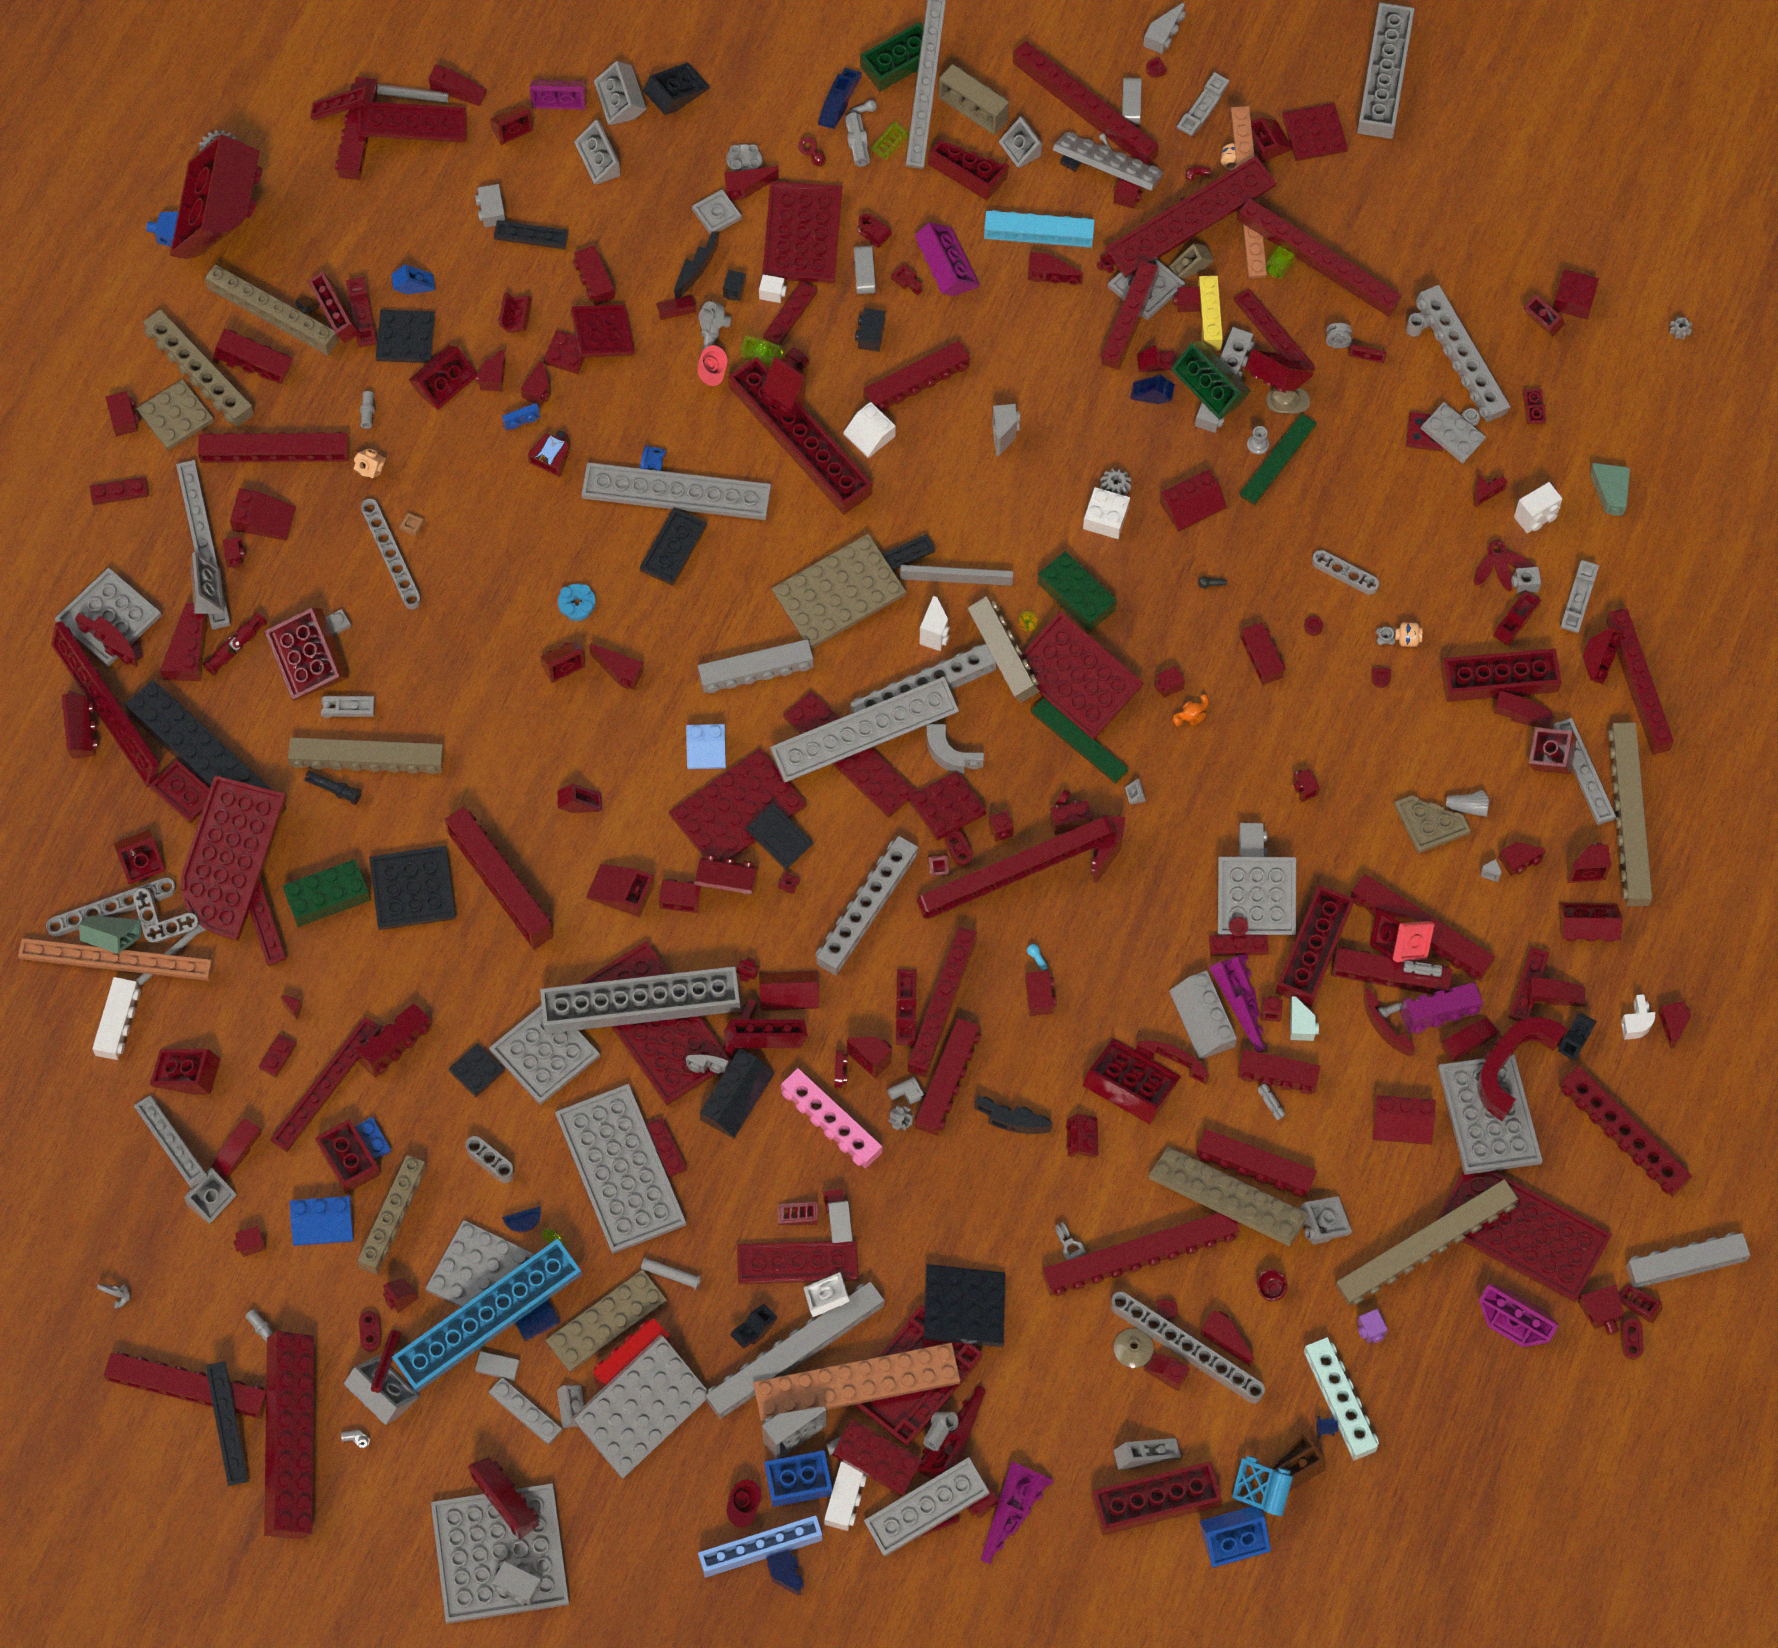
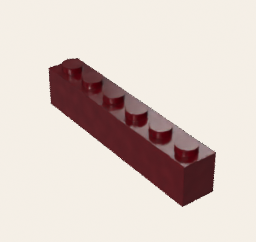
M356 77L355 83L351 84V90L368 86L371 88L369 102H376L378 95L377 79ZM357 108L349 110L348 114H345L344 124L346 127L342 129L341 139L343 142L338 147V155L340 156L339 160L335 162V170L338 171L339 178L360 180L369 137L357 136Z
M1141 260L1101 355L1102 365L1120 370L1158 279L1159 269L1157 265Z
M957 341L865 387L863 397L867 404L871 402L881 412H884L890 406L900 404L906 398L919 394L921 390L931 388L937 382L947 380L957 372L965 371L970 366V356L960 341Z
M1341 947L1336 949L1331 976L1433 995L1441 990L1446 991V993L1449 992L1452 969L1439 965L1442 966L1441 977H1435L1433 974H1430V976L1414 974V971L1407 973L1403 970L1405 962H1396L1385 954L1374 955L1368 951L1358 952L1348 947Z
M957 1018L916 1118L915 1128L936 1136L939 1130L943 1131L947 1121L944 1119L946 1113L950 1114L954 1104L951 1100L953 1096L958 1095L961 1085L958 1084L960 1078H965L968 1069L965 1066L967 1061L971 1062L975 1052L972 1050L974 1044L978 1045L980 1041V1026Z
M1205 1129L1196 1152V1156L1204 1162L1211 1161L1222 1169L1235 1170L1241 1176H1251L1257 1182L1272 1184L1274 1188L1282 1191L1288 1190L1300 1198L1308 1197L1317 1170Z

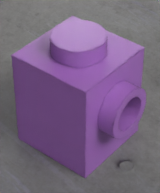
M1377 1309L1358 1318V1332L1362 1339L1365 1338L1367 1344L1370 1342L1378 1343L1385 1339L1384 1336H1386L1388 1330Z

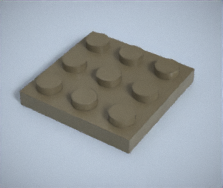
M183 379L136 408L138 414L167 451L214 422L212 416Z

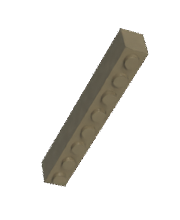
M290 738L288 752L290 766L298 769L312 767L313 769L331 768L333 770H341L343 768L353 771L366 769L372 772L388 770L392 773L407 771L413 774L418 772L437 774L442 773L444 759L443 744Z

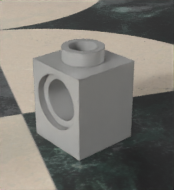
M1538 567L1516 569L1514 576L1511 577L1512 587H1515L1516 594L1524 593L1525 591L1529 593L1539 592L1541 579Z

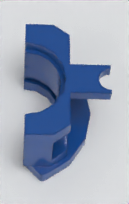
M646 445L640 469L661 471L667 450Z

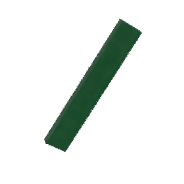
M1301 414L1240 492V497L1255 506L1314 430L1317 423Z
M1045 698L1031 710V714L1115 784L1128 772L1129 769L1094 739L1090 738Z

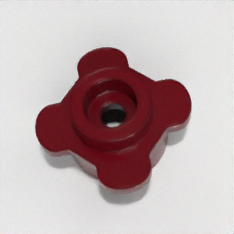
M1103 254L1100 256L1097 268L1112 273L1115 264L1108 254Z
M785 872L782 875L781 882L778 883V888L793 894L796 891L797 884L800 883V878L793 877L790 873Z

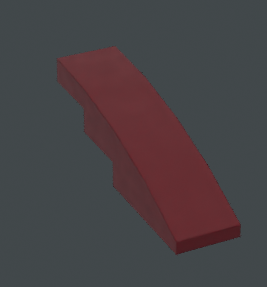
M897 969L896 1045H915L917 970Z

